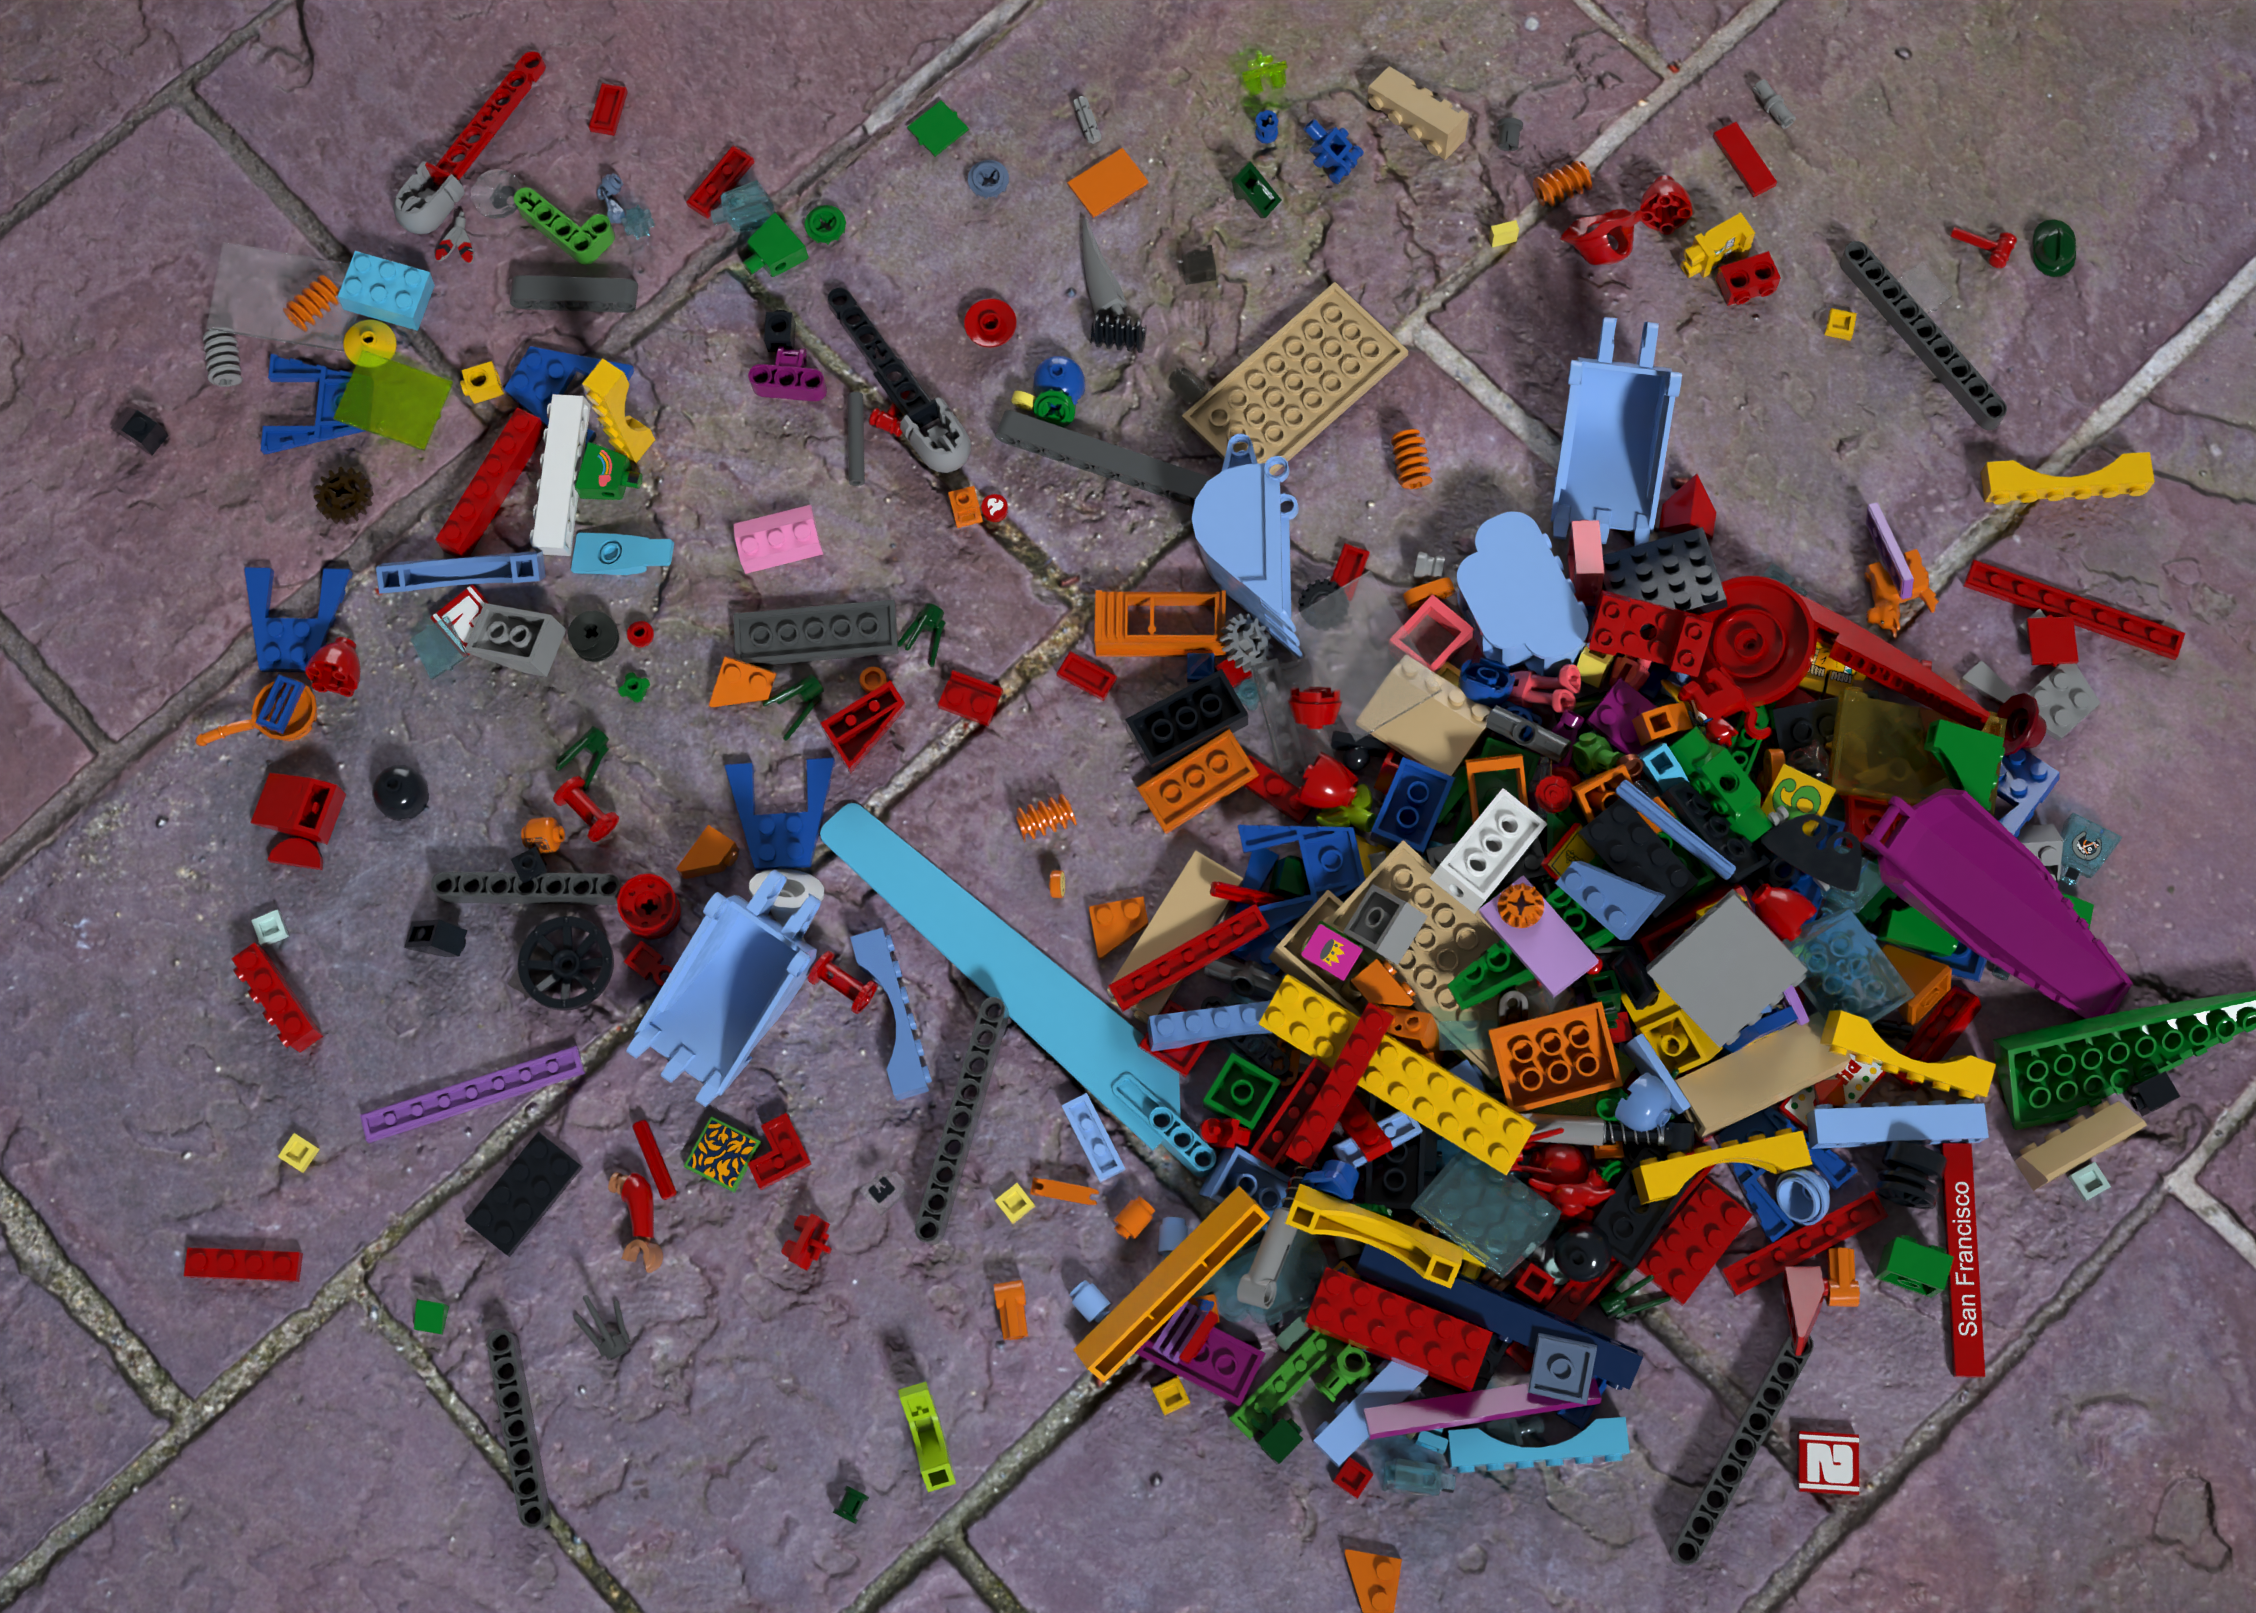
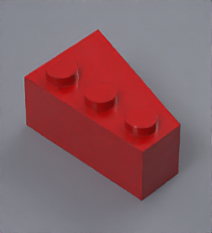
M890 680L820 723L823 732L850 774L906 709L905 702Z

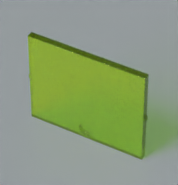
M363 350L353 374L346 384V390L333 418L336 421L425 451L436 423L441 418V412L452 388L453 381Z

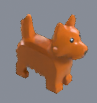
M1917 549L1903 554L1914 578L1911 598H1900L1889 572L1884 569L1880 561L1868 565L1867 572L1864 574L1866 581L1870 584L1875 603L1874 607L1866 612V621L1868 624H1878L1882 629L1890 630L1894 638H1897V631L1900 630V603L1919 597L1924 601L1929 611L1934 613L1936 604L1939 602L1935 598L1936 594L1929 588L1928 571L1922 565V558Z

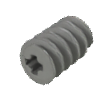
M227 328L211 329L203 335L208 380L210 383L220 387L236 386L242 383L243 380L239 375L241 373V368L238 366L240 359L237 357L239 350L235 347L238 342L233 337L234 331Z

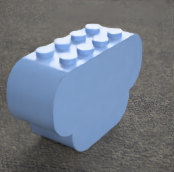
M1506 512L1487 520L1476 533L1475 547L1477 552L1466 557L1457 571V585L1459 588L1457 602L1466 622L1474 628L1473 636L1485 658L1498 661L1510 669L1525 665L1529 671H1535L1537 675L1558 677L1559 671L1564 665L1573 664L1577 666L1581 652L1587 645L1588 621L1586 616H1588L1586 607L1582 601H1577L1574 595L1576 590L1571 579H1566L1563 575V564L1558 555L1553 556L1550 550L1552 544L1548 535L1541 533L1538 525L1531 517L1520 512Z

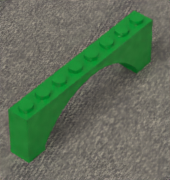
M1942 719L1930 722L1923 750L1930 751L1939 762L1949 779L1952 789L1965 790L1984 809L1990 812L1992 803L1989 798L1991 790L1995 788L1998 781L1996 770L1998 763L2001 762L2004 756L2005 748L2002 746L2004 738ZM1909 905L1898 911L1889 910L1883 912L1877 939L1937 957L1951 956L1956 950L1958 940Z

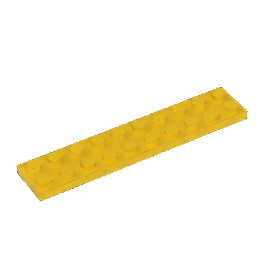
M1287 974L1258 1024L1311 1057H1316L1332 1069L1360 1017ZM1387 1033L1358 1084L1504 1175L1509 1173L1537 1126L1534 1122Z

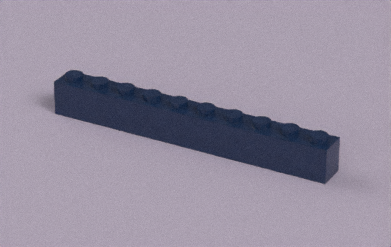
M1369 1244L1365 1245L1355 1273L1360 1275L1359 1278L1366 1283L1375 1285L1378 1282L1387 1286L1386 1290L1399 1296H1403L1404 1293L1413 1297L1414 1302L1427 1307L1432 1305L1441 1309L1442 1313L1455 1318L1460 1317L1469 1321L1468 1323L1493 1331L1496 1333L1495 1336L1502 1341L1512 1343L1514 1340L1523 1344V1349L1535 1354L1538 1333L1598 1345L1592 1378H1595V1375L1606 1380L1607 1385L1617 1390H1622L1623 1387L1630 1390L1643 1359L1644 1351L1463 1274L1457 1273L1451 1289L1427 1280L1403 1261Z

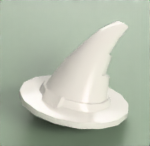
M780 868L775 870L787 877V880L771 908V913L775 920L784 927L791 915L798 912L802 904L809 897V893L820 901L824 899V886L817 878L808 873ZM774 869L758 873L750 880L749 893L752 898L769 873Z

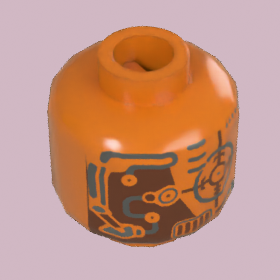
M532 818L522 828L521 839L523 845L528 849L536 846L540 853L556 852L561 842L564 841L565 831L555 818Z

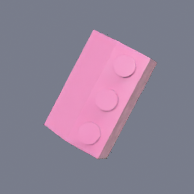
M811 505L733 524L736 546L745 574L823 555Z

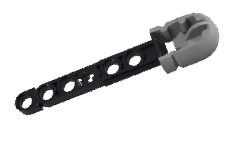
M835 288L831 290L828 294L830 310L837 320L841 319L842 327L875 371L873 375L904 418L901 421L900 429L920 458L930 469L937 472L949 473L961 468L967 462L970 455L971 441L964 427L953 412H950L951 410L942 398H935L933 400L929 398L901 358L897 359L863 310L857 306L856 300L847 289ZM839 296L847 299L843 305H835L833 300ZM851 315H857L861 318L856 324H849L846 320ZM864 334L874 336V339L869 343L860 341V337ZM876 348L880 356H885L884 360L876 358L874 351ZM891 372H899L902 375L896 381H891L887 378ZM905 391H912L915 393V396L911 400H904L901 398V394ZM939 418L941 425L945 429H941L936 425L927 430L929 437L924 438L920 433V428ZM948 432L950 433L951 440L946 437ZM933 443L937 447L935 450L932 448Z

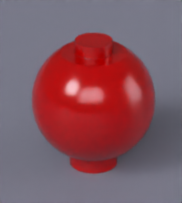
M1550 1143L1541 1148L1539 1152L1535 1151L1529 1161V1166L1547 1169L1552 1172L1550 1176L1531 1173L1533 1179L1555 1185L1584 1183L1588 1178V1162L1584 1154L1571 1144Z

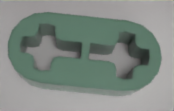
M1311 1306L1275 1339V1342L1284 1351L1288 1350L1310 1330V1328L1304 1325Z

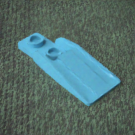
M580 532L576 536L571 571L580 574L631 575L645 572L647 566H669L672 561L674 542L671 539H649L632 535Z

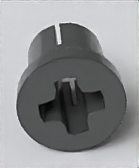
M1516 118L1499 119L1497 121V129L1499 130L1498 148L1503 151H1509V149L1510 151L1517 150L1520 131L1523 130V122Z

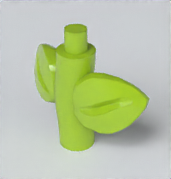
M1365 783L1357 786L1356 796L1348 808L1344 806L1320 808L1321 813L1316 816V821L1325 827H1349L1352 824L1363 831L1371 832L1377 816L1369 812L1373 804L1369 787Z

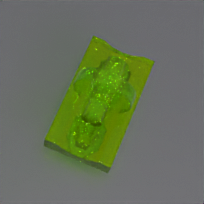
M1257 50L1254 52L1255 59L1247 61L1248 68H1257L1241 72L1239 77L1240 84H1245L1249 96H1254L1264 91L1261 79L1269 77L1272 90L1285 87V72L1288 67L1286 60L1265 66V64L1273 62L1272 55L1263 57L1261 50Z

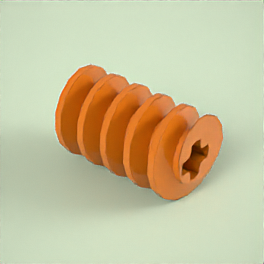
M1574 161L1570 166L1565 165L1561 170L1556 169L1552 174L1546 173L1542 178L1537 177L1533 180L1536 197L1542 206H1545L1546 201L1551 207L1555 206V197L1560 203L1564 202V193L1570 199L1573 198L1574 189L1579 195L1583 194V185L1588 191L1592 190L1593 187L1590 172L1583 161Z
M319 275L317 282L313 281L310 283L309 288H304L301 292L302 295H295L294 302L288 301L286 308L283 307V311L296 327L307 332L306 321L314 326L316 322L312 317L313 315L322 319L321 309L330 312L329 302L335 306L339 304L336 299L339 289L326 276Z
M1418 429L1403 430L1394 434L1391 438V444L1394 446V462L1397 465L1396 473L1399 475L1398 483L1404 489H1418L1431 484L1433 481L1430 476H1425L1431 472V469L1424 466L1429 463V458L1423 456L1427 453V448L1421 447L1425 444V438L1417 437L1420 434Z
M1063 794L1058 795V803L1052 797L1048 798V807L1042 801H1038L1037 810L1031 804L1027 805L1026 814L1020 807L1017 808L1016 820L1024 843L1026 842L1027 833L1034 840L1036 839V830H1039L1043 836H1046L1048 826L1055 833L1057 832L1058 823L1064 829L1068 828V820H1071L1075 826L1077 825L1071 804Z

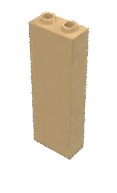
M1195 850L1112 983L1220 924L1233 901L1211 896L1209 892L1211 883L1214 881L1242 887L1243 878ZM1185 978L1129 1009L1135 1012L1134 1016L1147 1024L1149 1016L1159 1015L1169 999L1172 1000ZM1108 988L1107 992L1111 998L1110 1002L1120 1008Z
M1820 1011L1809 1016L1810 1021L1802 1026L1794 1023L1675 1080L1691 1106L1683 1114L1688 1121L1695 1122L1694 1131L1700 1140L1846 1068L1851 1060L1849 1053L1846 1056L1829 1052L1830 1047L1820 1044L1827 1020Z

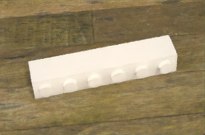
M552 394V402L547 407L549 424L548 428L544 430V443L546 446L545 453L540 458L542 475L541 479L537 481L538 504H535L533 509L535 527L530 532V544L536 551H543V555L571 556L579 496L575 490V485L584 458L591 406L584 396Z

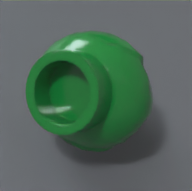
M1620 1087L1598 1092L1595 1101L1598 1115L1604 1120L1618 1122L1619 1120L1615 1117L1616 1108L1621 1098L1627 1101L1628 1094Z

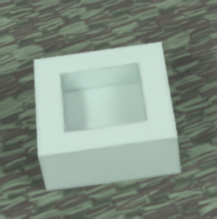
M279 910L251 920L262 947L289 937Z
M2096 1162L2068 1177L2083 1202L2111 1187Z

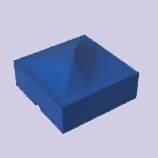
M1187 653V682H1197L1214 673V653Z

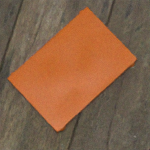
M1123 148L1067 182V185L1092 218L1148 184L1146 177Z

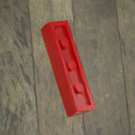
M1954 985L1900 1054L1925 1063L1940 1061L1981 1010L1982 1005L1978 996ZM1898 1071V1074L1890 1073L1914 1092L1922 1085V1083L1907 1079V1073Z

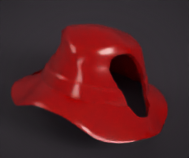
M1616 209L1592 217H1582L1574 221L1559 239L1572 244L1590 265L1615 264L1627 258L1632 252L1634 225L1644 217V213L1641 210L1631 212L1626 209ZM1600 223L1593 231L1587 233V229L1590 226ZM1608 232L1618 242L1616 250L1612 249L1608 242Z

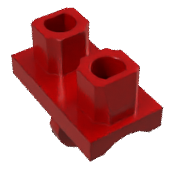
M1208 1118L1201 1123L1199 1133L1201 1138L1211 1148L1231 1149L1237 1145L1248 1146L1251 1129L1239 1127L1240 1120Z
M812 1213L810 1216L798 1215L794 1223V1229L800 1232L801 1235L797 1243L791 1240L786 1241L781 1253L789 1258L788 1261L808 1271L812 1261H818L821 1252L831 1253L832 1249L825 1245L830 1236L826 1233L830 1224Z

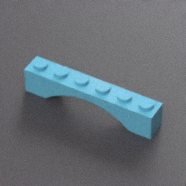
M1626 1417L1595 1419L1584 1431L1572 1439L1557 1445L1540 1448L1506 1444L1490 1437L1478 1428L1448 1430L1446 1433L1449 1440L1447 1446L1450 1469L1457 1468V1473L1475 1472V1467L1486 1466L1487 1471L1505 1470L1504 1465L1516 1464V1469L1534 1468V1462H1545L1546 1467L1564 1465L1563 1460L1575 1459V1464L1577 1465L1593 1463V1458L1604 1457L1605 1462L1623 1461L1622 1456L1630 1453Z

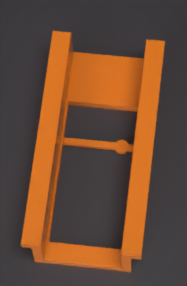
M1095 590L1094 642L1096 657H1187V653H1214V657H1226V652L1222 650L1226 645L1220 641V638L1224 636L1220 630L1225 626L1226 590H1222V592H1102V590ZM1128 606H1150V626L1148 627L1150 635H1128ZM1154 606H1215V635H1154L1156 632V627L1154 626Z

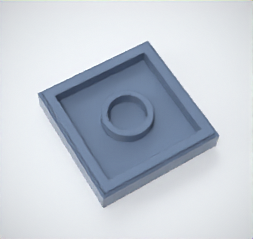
M1538 1333L1528 1393L1587 1405L1598 1345Z

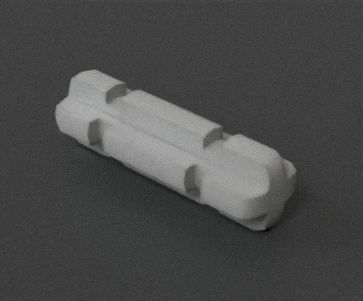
M1079 96L1073 101L1075 111H1078L1077 116L1083 132L1086 131L1085 137L1087 142L1096 144L1101 141L1102 136L1099 129H1097L1098 126L1092 110L1089 109L1090 105L1087 98Z

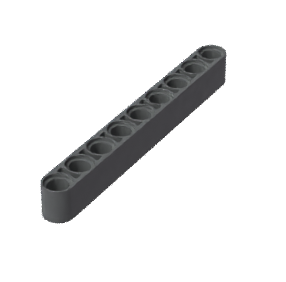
M1850 242L1846 246L1840 261V267L1975 422L1985 430L1996 429L2007 412V405L1874 253L1863 242ZM1850 256H1856L1859 260H1854ZM1867 275H1872L1876 279H1870ZM1884 294H1889L1893 298L1889 299L1885 297ZM1900 313H1905L1910 318H1905ZM1918 333H1924L1927 337H1921ZM1935 352L1942 353L1944 357L1937 356ZM1952 372H1958L1962 377H1957ZM1969 391L1976 392L1979 397L1971 395ZM1987 411L1994 412L1997 417L1990 416Z
M1011 410L1004 412L995 433V437L1005 444L1194 507L1195 499L1207 481L1212 479V477Z
M997 997L985 999L980 1006L915 1224L916 1237L927 1245L940 1243L945 1235L1009 1019L1008 1008ZM1000 1006V1015L996 1018H989L988 1012L990 1008ZM992 1033V1042L988 1045H981L980 1038L982 1035ZM977 1060H984V1069L978 1073L973 1072V1063ZM969 1087H976V1096L971 1100H966L964 1098L965 1090ZM968 1114V1124L964 1127H957L956 1119L958 1116ZM954 1141H959L961 1144L960 1151L955 1155H950L948 1153L949 1145ZM944 1169H951L953 1172L951 1180L945 1183L941 1182V1172ZM943 1196V1207L940 1210H933L931 1206L933 1199ZM928 1224H935V1235L931 1238H925L923 1234L924 1228Z
M1791 1334L1786 1337L1671 1545L1670 1557L1676 1565H1692L1702 1555L1813 1351L1814 1343L1811 1336H1809L1801 1356H1795L1794 1350L1791 1347ZM1779 1364H1785L1789 1367L1791 1371L1789 1379L1779 1376L1777 1372ZM1765 1389L1775 1392L1777 1396L1775 1404H1768L1764 1400L1763 1393ZM1751 1415H1757L1762 1419L1763 1426L1761 1430H1755L1750 1426L1749 1419ZM1738 1440L1747 1443L1749 1447L1747 1456H1741L1736 1452L1735 1444ZM1723 1466H1729L1735 1472V1478L1732 1482H1727L1722 1478L1721 1469ZM1709 1492H1715L1719 1495L1721 1503L1718 1508H1713L1708 1504L1707 1495ZM1695 1518H1701L1705 1521L1707 1529L1704 1534H1698L1694 1531L1692 1523ZM1681 1544H1687L1692 1549V1557L1688 1561L1680 1558L1678 1554V1548Z

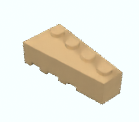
M1389 66L1369 85L1367 100L1374 109L1384 112L1393 124L1403 127L1412 139L1419 140L1426 145L1429 152L1434 156H1439L1446 160L1465 141L1469 114L1463 110L1459 113L1451 109L1453 107L1452 103L1445 99L1439 102L1434 98L1432 91L1425 87L1419 90L1412 79Z

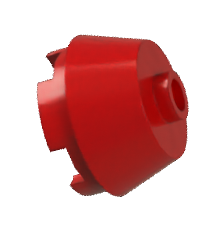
M1315 686L1304 689V692H1299L1297 687L1291 688L1290 699L1287 700L1294 722L1306 725L1307 729H1323V725L1334 724L1343 700H1340V689H1336L1331 693V687Z

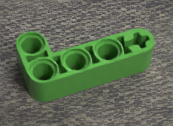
M521 188L514 195L515 205L523 219L582 265L593 263L615 240V232L610 220L603 214L593 215L580 228L533 189ZM550 217L548 220L542 221L544 218ZM600 229H605L603 232H597ZM569 232L568 234L561 236L562 233ZM587 246L585 250L580 251L582 247Z

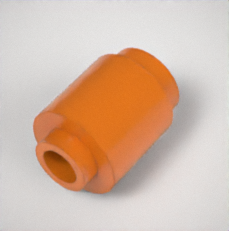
M1140 1196L1135 1200L1131 1199L1113 1220L1116 1223L1115 1231L1126 1240L1129 1237L1136 1239L1153 1219L1152 1215L1155 1209Z

